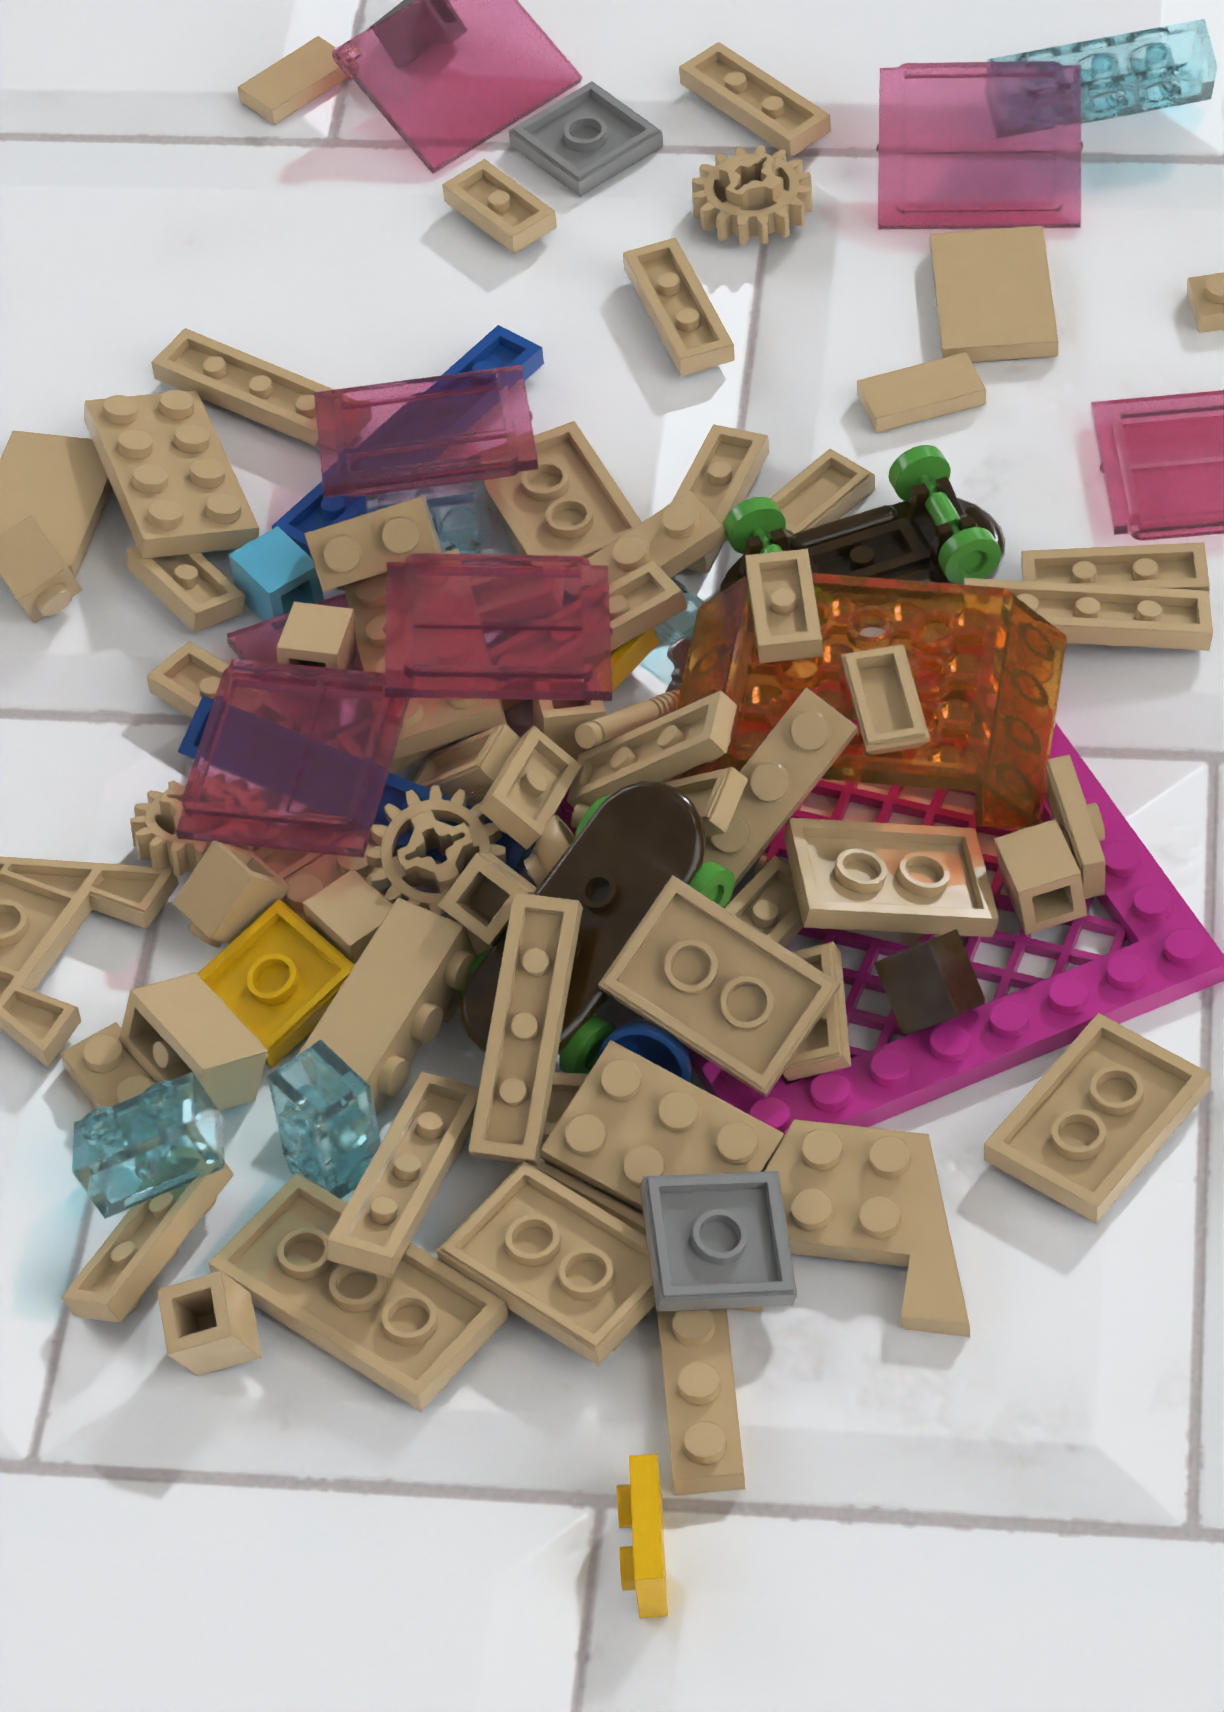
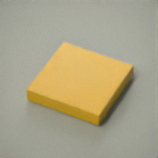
M278 899L201 969L197 975L224 1001L225 1005L249 1031L261 1041L262 1045L268 1050L266 1064L272 1069L314 1030L355 964Z

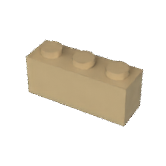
M399 897L397 898L297 1055L313 1087L376 1115H379L389 1097L399 1094L408 1079L412 1060L422 1044L429 1043L436 1036L442 1023L444 1009L456 990L464 988L467 974L477 957L464 925Z

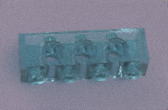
M1205 19L988 59L985 95L996 139L998 140L1211 100L1218 66Z

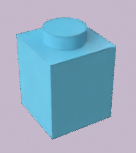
M278 526L228 554L234 585L245 594L244 604L276 635L282 633L293 602L325 605L324 593L313 559Z

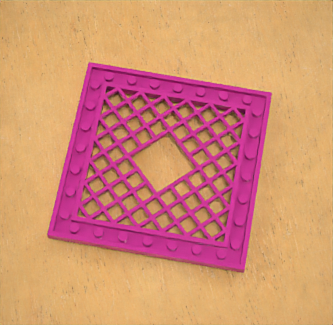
M963 633L907 654L927 729L929 730L934 717L964 724L957 741L929 735L930 741L920 747L921 749L951 755L943 773L913 766L920 748L907 749L902 762L897 763L871 757V754L866 752L863 743L859 753L843 750L834 762L853 767L845 785L820 780L810 792L838 799L831 817L801 811L803 801L790 818L843 821L850 802L881 809L875 821L877 823H888L892 813L895 812L923 819L921 825L934 826L935 822L955 827L975 828L976 834L981 832L1001 837L1022 828H1027L1034 810L1043 822L1053 820L1045 796V765L1048 764V759L1070 754L1086 804L1096 802L1102 816L1105 840L1099 842L1106 860L1105 895L1096 897L1112 920L1088 915L1094 897L1085 899L1088 916L1063 923V925L1070 926L1063 946L1032 939V933L1025 935L1023 928H1021L1019 935L995 930L993 937L960 936L968 939L965 950L976 977L999 983L993 1000L955 1018L910 1035H904L901 1032L892 1008L888 1017L856 1008L864 989L885 993L879 976L871 975L874 962H876L879 954L890 956L911 946L840 929L803 927L797 933L798 935L822 940V944L834 942L835 944L867 951L859 971L843 967L842 970L844 984L852 985L845 1002L847 1025L849 1026L852 1023L882 1031L875 1049L868 1051L849 1046L851 1067L792 1081H787L782 1074L767 1098H765L687 1047L691 1057L692 1068L708 1093L784 1133V1136L794 1119L870 1127L1065 1047L1078 1037L1098 1013L1120 1024L1224 981V954L997 640L963 638ZM846 678L812 691L858 727V733L848 745L863 740ZM798 697L734 721L730 735L731 740L726 754H723L711 763H703L680 773L669 781L734 767L740 772ZM959 702L962 708L954 707L951 705ZM976 727L991 749L969 744ZM962 758L993 765L986 783L955 776ZM1005 768L1021 791L998 786ZM865 770L895 777L887 795L857 788ZM907 780L937 787L930 805L899 798ZM569 787L554 815L559 816L575 836L577 829L571 827L574 808L567 802L570 791ZM952 790L980 797L973 815L942 808L948 791ZM991 800L1023 807L1016 825L984 818ZM788 821L764 850L767 854L766 856L769 857V861L774 855L788 859L783 837ZM982 853L986 870L996 872L991 883L996 909L1016 913L1009 896L1000 894L1004 885L1001 880L998 857ZM1082 929L1115 937L1109 953L1103 956L1074 949ZM922 934L919 943L934 938L936 934ZM1127 940L1130 945L1124 947V944ZM980 942L1013 949L1005 969L973 962ZM1024 953L1057 960L1051 977L1043 979L1018 973L1017 970ZM1069 963L1079 965L1066 971ZM1011 987L1020 989L1011 994H1008ZM894 1034L904 1036L891 1042Z

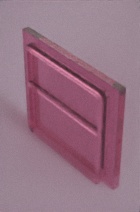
M1056 61L904 63L899 67L880 68L879 143L876 146V151L879 153L878 230L986 229L1030 226L1081 228V151L1083 149L1081 141V65H1061Z
M522 365L314 392L318 430L316 446L320 452L324 498L340 495L359 497L510 477L521 471L539 469L531 423L533 414L529 410Z
M1224 390L1091 402V414L1101 462L1099 468L1103 473L1114 535L1130 533L1134 539L1146 541L1224 534Z
M414 553L406 558V562H387L386 623L383 626V632L386 634L385 697L612 701L611 636L613 635V630L610 627L608 566L590 565V561L583 556Z
M232 659L230 666L222 674L182 796L183 810L176 829L178 839L206 842L215 840L225 844L364 858L371 835L370 829L376 818L414 687L413 676Z

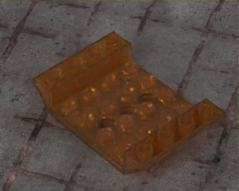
M812 573L822 636L823 657L759 663L747 575L698 607L676 710L720 690L737 705L727 753L711 763H703L680 773L669 781L734 767L740 772L806 687L848 720L857 719L841 661V654L904 644L930 741L920 748L871 755L865 750L859 730L821 779L975 792L976 826L1020 830L1041 824L1045 799V765L1048 764V759L1051 757L1067 636L1006 588ZM869 627H877L886 631L877 637H866L859 634L863 629Z

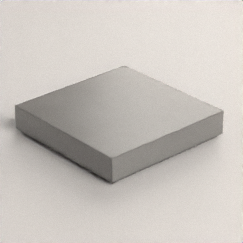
M593 81L509 130L510 146L579 197L663 147V135L660 129Z
M778 1171L643 1176L640 1193L657 1312L791 1306L794 1304L797 1297V1289Z

